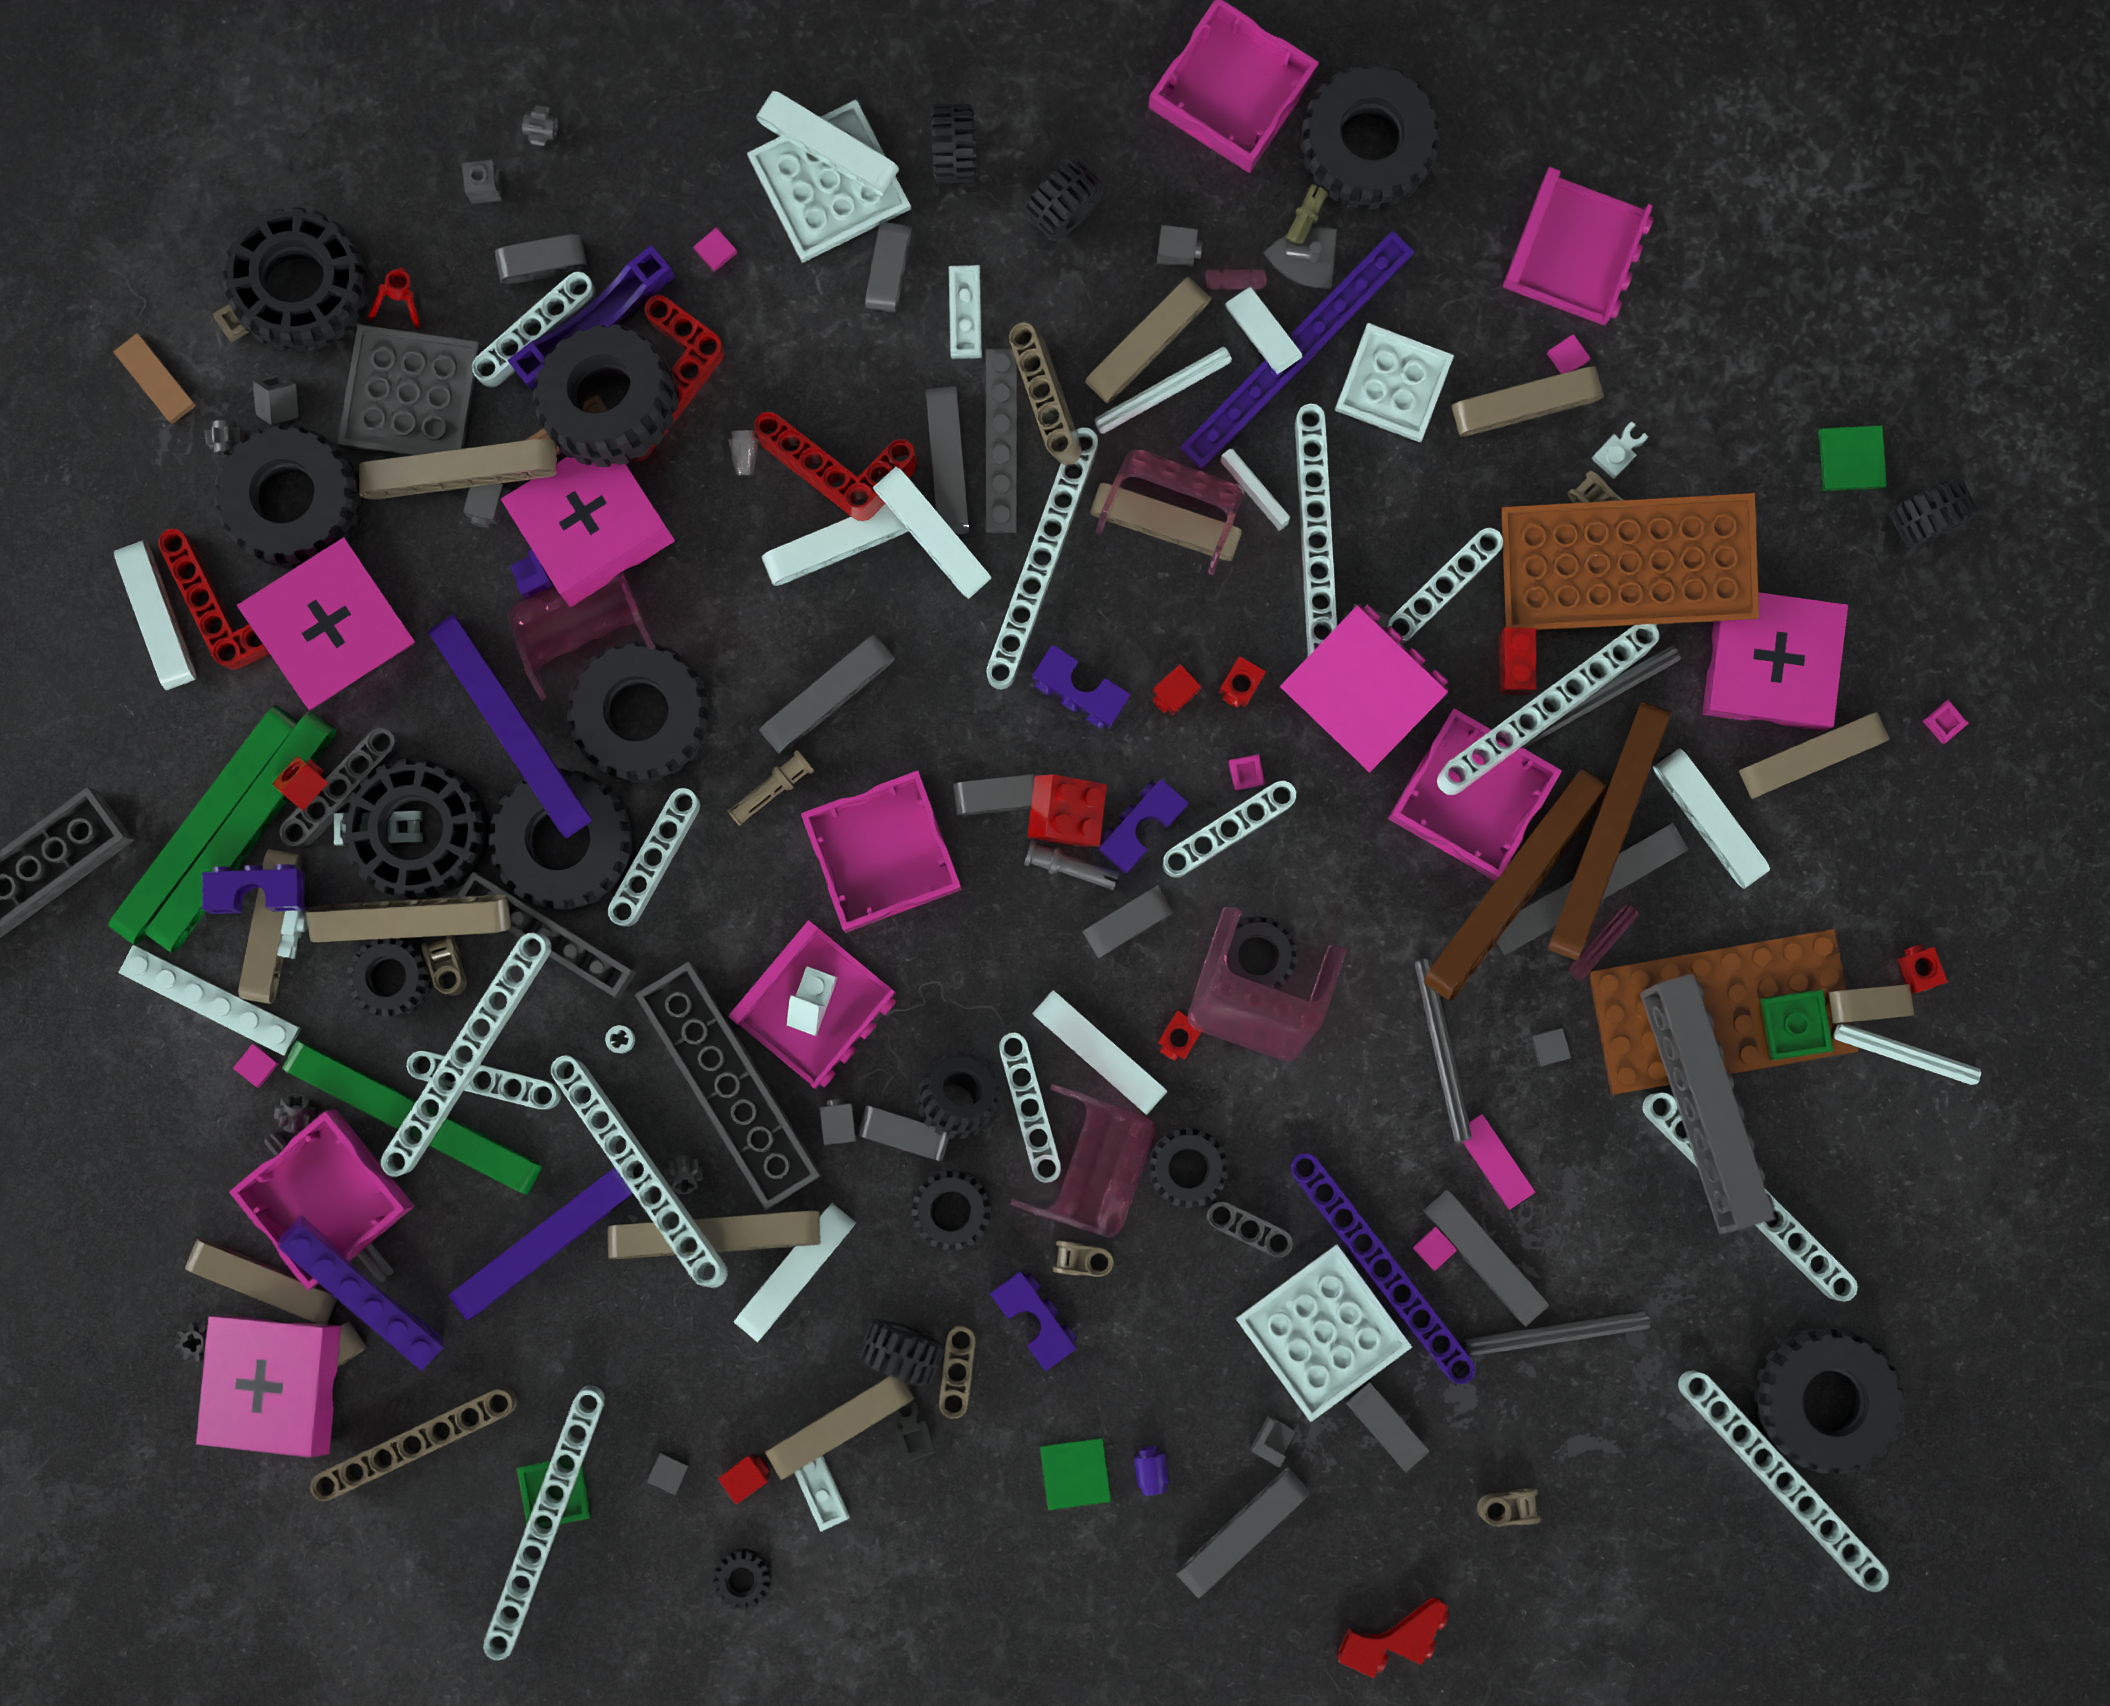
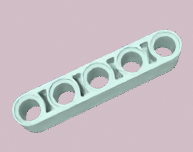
M772 91L756 116L757 120L771 131L878 195L884 194L899 170L895 163L779 92Z
M574 272L568 275L474 359L472 364V371L480 383L490 388L497 387L515 372L507 361L512 356L505 355V349L508 346L518 345L517 352H519L528 343L556 329L589 305L596 297L595 287L589 277L581 272ZM577 285H587V290L582 295L573 294V290ZM557 304L564 305V310L561 314H550L553 306ZM535 324L541 325V331L537 335L530 336L527 334L530 326ZM495 365V371L492 375L482 376V370L485 366Z
M895 467L873 487L884 503L966 598L972 597L991 579L985 568L898 467Z
M884 504L869 520L858 521L849 517L768 551L761 558L772 584L778 586L908 532V530L890 508Z
M1485 528L1476 534L1390 618L1385 629L1389 626L1392 627V624L1395 622H1401L1407 627V634L1402 636L1403 640L1400 643L1404 644L1410 640L1497 555L1503 545V538L1500 532L1493 528ZM1480 539H1491L1495 546L1494 550H1484L1480 546ZM1458 560H1469L1472 563L1473 570L1471 572H1463L1458 567ZM1438 580H1446L1451 586V592L1446 594L1439 592L1436 588V582ZM1416 601L1425 602L1429 606V613L1426 615L1418 614L1414 609V603Z
M145 540L115 550L116 563L161 685L165 690H169L196 680L197 677L149 545Z
M1680 748L1676 749L1653 766L1659 780L1740 887L1743 889L1747 888L1770 871L1765 858L1683 750Z
M1278 781L1174 846L1164 856L1162 864L1164 871L1171 877L1184 876L1288 810L1296 799L1294 786L1286 781ZM1278 788L1286 790L1289 794V801L1285 804L1277 803L1273 798L1274 790ZM1251 805L1260 806L1263 810V818L1258 821L1251 820L1247 815V808ZM1226 821L1233 822L1237 827V834L1234 837L1224 836L1221 832V824ZM1199 838L1208 839L1211 843V851L1206 854L1198 853L1194 847L1195 841ZM1175 854L1182 856L1185 860V867L1179 871L1171 869L1168 864L1170 856Z
M686 788L675 790L665 804L609 905L608 915L615 924L630 927L639 920L699 812L700 800L691 790ZM683 796H690L692 798V807L687 811H679L677 808V802ZM668 823H675L677 826L676 835L669 839L664 838L662 835L663 827ZM653 850H660L662 853L661 862L656 866H650L647 862L648 854ZM638 877H644L647 881L646 889L641 893H635L632 889V883ZM623 904H629L632 911L631 916L626 920H619L617 909Z
M1052 990L1032 1013L1146 1115L1167 1093V1090L1055 991Z
M1009 1033L1001 1039L999 1049L1032 1171L1039 1181L1044 1183L1052 1182L1059 1176L1061 1167L1025 1038L1020 1034ZM1011 1038L1018 1039L1022 1043V1051L1017 1056H1010L1005 1052V1043ZM1020 1068L1027 1069L1031 1074V1080L1028 1085L1022 1087L1017 1086L1013 1081L1014 1072ZM1026 1099H1035L1039 1104V1111L1033 1117H1027L1021 1111L1022 1102ZM1035 1129H1042L1047 1134V1143L1042 1147H1035L1029 1141L1030 1133ZM1044 1159L1052 1160L1056 1165V1171L1050 1177H1043L1038 1172V1164Z
M417 1051L409 1057L407 1070L412 1077L429 1082L445 1058V1055ZM422 1057H427L431 1063L429 1071L425 1074L420 1073L417 1068V1063ZM481 1064L464 1089V1091L536 1109H552L561 1100L560 1088L552 1082ZM482 1072H488L491 1076V1084L486 1089H482L477 1082L478 1076ZM446 1073L443 1078L445 1086L454 1088L456 1081H451ZM513 1079H517L522 1086L520 1094L515 1097L511 1096L508 1092V1084ZM546 1086L551 1090L552 1098L547 1104H542L538 1099V1092L542 1087Z
M831 1203L820 1216L821 1244L796 1246L738 1315L734 1323L755 1341L759 1342L850 1232L856 1222L835 1204Z

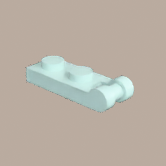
M371 812L362 813L360 832L368 831V820ZM393 812L387 826L390 844L423 843V833H420V822H423V812ZM344 813L334 814V845L344 846L342 834L346 833V825L342 823ZM399 822H407L408 833H399Z

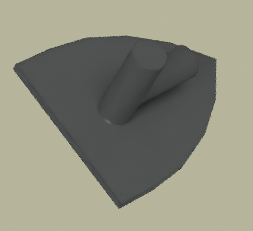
M1311 228L1302 245L1292 244L1287 240L1286 235L1271 245L1264 254L1271 264L1287 278L1309 287L1332 289L1337 229Z

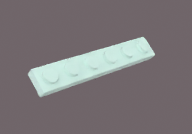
M136 945L131 947L118 972L283 1056L288 1055L301 1030L300 1027L244 999H240L238 996Z

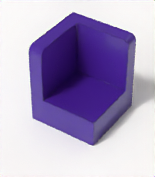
M532 549L528 551L529 557L510 567L517 581L516 585L526 600L554 586Z

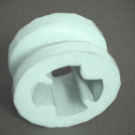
M614 1026L606 1034V1045L615 1053H627L635 1044V1035L626 1026ZM623 1030L627 1033L624 1037L629 1040L627 1045L621 1044L617 1048L614 1046L616 1041H612L614 1034L619 1035Z

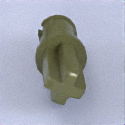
M1310 185L1301 208H1297L1295 211L1297 216L1287 235V240L1292 244L1302 245L1312 224L1317 223L1319 219L1317 214L1328 195L1325 189L1319 187L1317 192V186Z

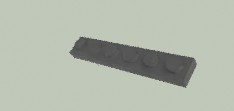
M986 349V533H1017V361L1013 349Z

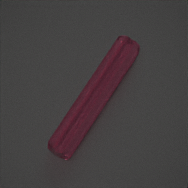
M1629 904L1624 905L1582 953L1579 961L1576 960L1568 972L1578 981L1583 980L1639 916V912Z

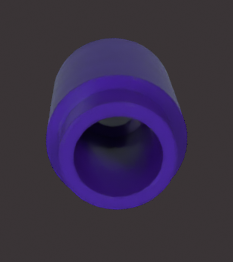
M1157 1446L1140 1448L1139 1454L1134 1456L1137 1484L1142 1490V1495H1157L1166 1492V1484L1169 1483L1165 1452L1158 1451Z

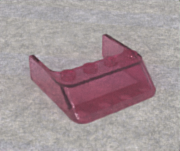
M1138 449L1128 452L1102 508L1096 532L1099 534L1103 533L1126 478L1138 477L1213 504L1226 513L1227 521L1207 572L1210 575H1214L1245 497L1243 488L1233 481L1148 450Z
M624 571L616 575L607 585L572 607L566 603L554 586L517 603L508 612V618L525 672L541 701L547 698L539 674V670L544 664L561 654L578 649L587 642L602 638L613 630L636 623L649 650L656 648L642 610Z
M1224 907L1189 1008V1023L1197 1031L1282 1061L1295 1060L1324 1022L1347 949L1338 946H1328L1310 1001L1300 999L1230 972L1226 964V957L1241 910Z
M1052 1084L1050 1090L1080 1100L1085 1104L1087 1114L1059 1197L1051 1207L1041 1208L1013 1198L1010 1205L1105 1237H1114L1121 1231L1154 1138L1155 1125L1147 1117Z

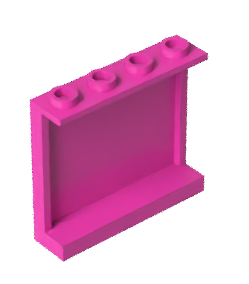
M1549 167L1543 178L1502 287L1605 326L1610 317L1616 318L1620 310L1622 301L1617 299L1621 289L1627 290L1633 273L1628 272L1631 262L1637 263L1643 249V245L1638 244L1641 235H1647L1654 218L1649 216L1652 205L1648 204L1645 210L1561 179L1559 178L1561 171Z
M1358 604L1280 687L1370 773L1448 693L1449 689L1445 686L1448 680L1440 672L1434 669L1431 673L1423 665L1426 660L1413 647L1408 651L1400 643L1403 637L1391 626L1385 629L1378 622L1381 617L1368 604L1364 608Z
M808 920L728 1017L811 1084L814 1089H817L820 1085L825 1088L836 1075L833 1071L835 1066L840 1061L845 1064L854 1054L856 1049L853 1045L860 1036L865 1040L874 1030L876 1025L873 1021L881 1012L885 1016L894 1006L896 1000L893 997L896 992ZM806 967L838 977L817 1036L787 1026L789 1000L791 995L796 996Z

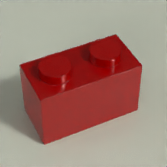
M1504 628L1499 633L1500 694L1531 695L1536 690V628Z

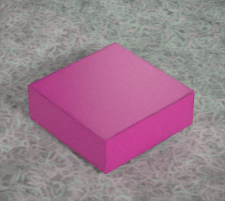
M717 228L693 247L713 272L718 270L737 253L736 249Z
M1574 334L1547 352V355L1561 374L1575 371L1591 360Z
M1949 700L1945 701L1923 720L1924 724L1942 744L1947 743L1969 724Z
M1259 754L1228 761L1234 791L1265 785Z
M252 1044L233 1069L255 1087L260 1088L278 1066L279 1062L256 1044Z
M1437 1227L1432 1228L1412 1247L1433 1271H1436L1457 1251Z

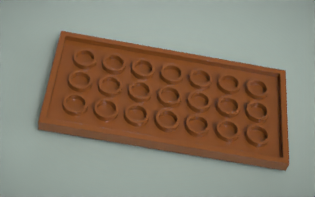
M1755 493L1502 507L1506 628H1536V630L1759 619Z
M1835 929L1588 972L1611 1095L1670 1085L1640 992L1656 984L1694 974L1695 980H1698L1702 986V1001L1705 1010H1708L1712 1016L1714 1023L1712 1031L1715 1040L1719 1041L1724 1053L1722 1061L1725 1070L1730 1074L1859 1052L1858 1047L1834 1038L1836 1026L1842 1023L1833 1024L1829 992L1846 990ZM1823 989L1833 1051L1769 1061L1759 999ZM1853 1022L1844 1023L1854 1027Z

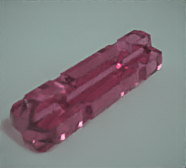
M1209 270L1206 273V286L1209 289H1219V286H1223L1224 289L1248 288V285H1252V288H1264L1266 284L1264 270H1252V273H1248V270H1223V273H1219V270Z

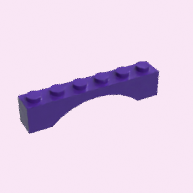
M650 245L630 261L614 281L583 310L556 329L528 343L507 361L533 392L535 388H538L535 379L538 371L543 369L544 359L549 353H553L560 341L563 339L566 341L574 336V332L581 329L586 331L596 325H605V327L618 325L675 279L670 266L654 247Z
M301 1215L279 1238L278 1248L418 1369L422 1371L444 1348L443 1337L420 1317L408 1311L374 1285L305 1217Z

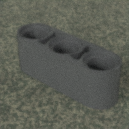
M880 222L866 292V308L896 313L911 238L910 226Z
M577 234L505 246L495 251L500 282L504 284H514L569 274L587 268L583 239L581 235Z
M1041 774L953 784L956 815L963 816L1031 809L1034 778Z
M1158 885L1088 927L1082 933L1099 959L1167 918L1175 911Z
M868 1105L864 1107L856 1133L858 1136L943 1162L950 1139L946 1138L947 1133L941 1132L940 1135L935 1133L936 1127L933 1125L928 1128L923 1122Z
M1215 1201L1207 1208V1221L1221 1232L1273 1257H1284L1292 1250L1293 1241L1290 1234L1279 1227L1224 1201ZM1220 1206L1226 1207L1230 1215L1228 1221L1224 1224H1217L1212 1218L1213 1211ZM1247 1220L1256 1222L1258 1227L1256 1235L1252 1238H1246L1241 1233V1225ZM1275 1234H1282L1286 1239L1284 1249L1278 1252L1271 1250L1269 1246L1270 1238Z
M1370 1382L1346 1402L1349 1408L1405 1472L1409 1471L1430 1452Z

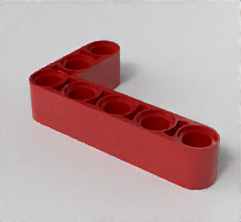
M656 295L651 297L645 304V313L650 324L685 350L671 369L677 381V392L680 393L678 409L672 413L674 423L722 361L724 348L720 338L713 331L668 298ZM659 307L668 309L667 314L663 318L653 317L654 311ZM683 325L692 326V331L687 336L677 335L678 329ZM714 343L717 345V348L712 354H704L701 351L705 344ZM687 368H698V373L694 378L687 379L683 377V373ZM653 445L647 450L648 453L641 458L637 456L630 460L633 462L645 460L656 446Z
M765 412L760 414L755 420L754 427L763 448L858 521L869 520L885 504L873 489L877 484L875 481L878 478L885 477L895 467H898L910 478L917 469L913 445L905 439L891 442L863 473L857 477L779 415L773 412ZM768 429H776L773 433L765 434V431ZM792 446H798V449L795 451H787ZM899 456H908L904 461L896 460ZM813 464H822L817 469H809ZM835 482H844V484L839 487H832V485ZM857 500H867L866 503L862 505H855V502Z
M178 529L164 531L159 537V548L215 661L228 669L236 670L270 654L263 643L258 647H253L252 639L256 633L250 624L239 630L236 629L192 539ZM181 538V548L178 551L172 552L171 545L173 541ZM194 565L196 568L194 576L185 579V570L189 566ZM207 592L209 594L208 602L204 606H198L199 596ZM219 619L222 620L221 630L218 633L212 634L211 625L213 622ZM229 647H235L236 654L234 658L225 661V651Z

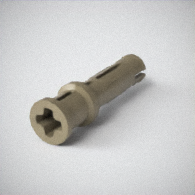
M796 750L790 760L781 767L776 766L773 768V775L740 802L728 809L727 812L740 826L783 790L793 789L795 782L805 774L813 773L814 769L803 755Z

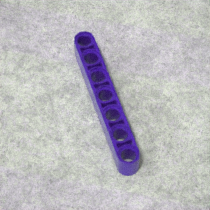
M613 1168L455 1289L448 1297L466 1321H469L625 1202L634 1193L618 1170Z

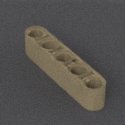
M1190 277L1184 279L1094 369L1085 383L1107 404L1110 403L1206 307L1211 297Z
M1019 323L1010 331V344L1048 452L1061 464H1074L1081 457L1082 448L1045 340L1029 323ZM1031 337L1029 343L1023 345L1024 341L1027 338ZM1038 363H1041L1040 367L1036 371L1032 372L1034 366ZM1050 389L1048 395L1041 398L1043 392ZM1059 416L1057 422L1050 425L1051 420L1054 417ZM1068 442L1067 448L1059 452L1060 447Z
M1592 366L1466 399L1453 404L1451 407L1459 435L1468 436L1589 404L1602 399L1604 394L1596 367Z
M1106 483L1099 484L1090 510V514L1102 520L1227 561L1233 560L1242 534V530L1233 525Z
M1875 712L1741 769L1739 773L1750 798L1753 799L1890 740L1878 712Z
M268 849L264 857L263 867L264 870H275L276 865L291 864L295 865V869L301 871L302 856L301 854ZM258 888L239 984V998L272 1004L277 994L284 957L278 956L277 953L283 935L281 934L285 912H273L265 908V893L262 888Z
M197 1238L185 1266V1269L191 1273L318 1324H328L338 1300L322 1286L307 1291L295 1275Z
M889 1376L775 1445L765 1453L782 1480L906 1405L914 1397L903 1380Z

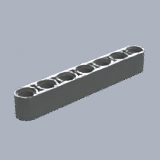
M1674 823L1669 824L1619 853L1603 899L1689 850ZM1573 880L1521 909L1497 941L1504 955L1556 927Z

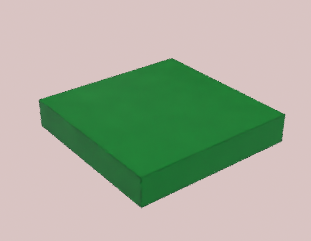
M1882 426L1822 428L1819 430L1823 491L1878 489L1887 486Z
M1823 989L1759 999L1769 1061L1833 1051Z
M1102 1437L1040 1446L1048 1510L1111 1502Z
M571 1456L559 1459V1463L563 1468L571 1469L575 1467V1461ZM552 1460L517 1467L527 1525ZM582 1465L560 1524L591 1518ZM551 1485L548 1487V1494L552 1498L560 1499L564 1496L563 1489L560 1486ZM547 1515L537 1517V1524L541 1528L553 1526L551 1518Z

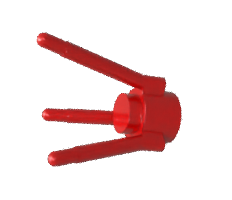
M404 268L394 269L386 275L385 284L379 285L378 295L367 320L369 322L373 321L384 296L388 295L391 299L397 301L403 299L407 301L414 327L419 329L420 322L413 301V293L410 291V277Z

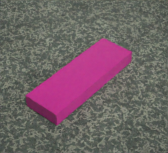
M1483 1114L1471 1120L1469 1126L1472 1137L1468 1141H1463V1144L1507 1209L1510 1210L1534 1194L1535 1191Z

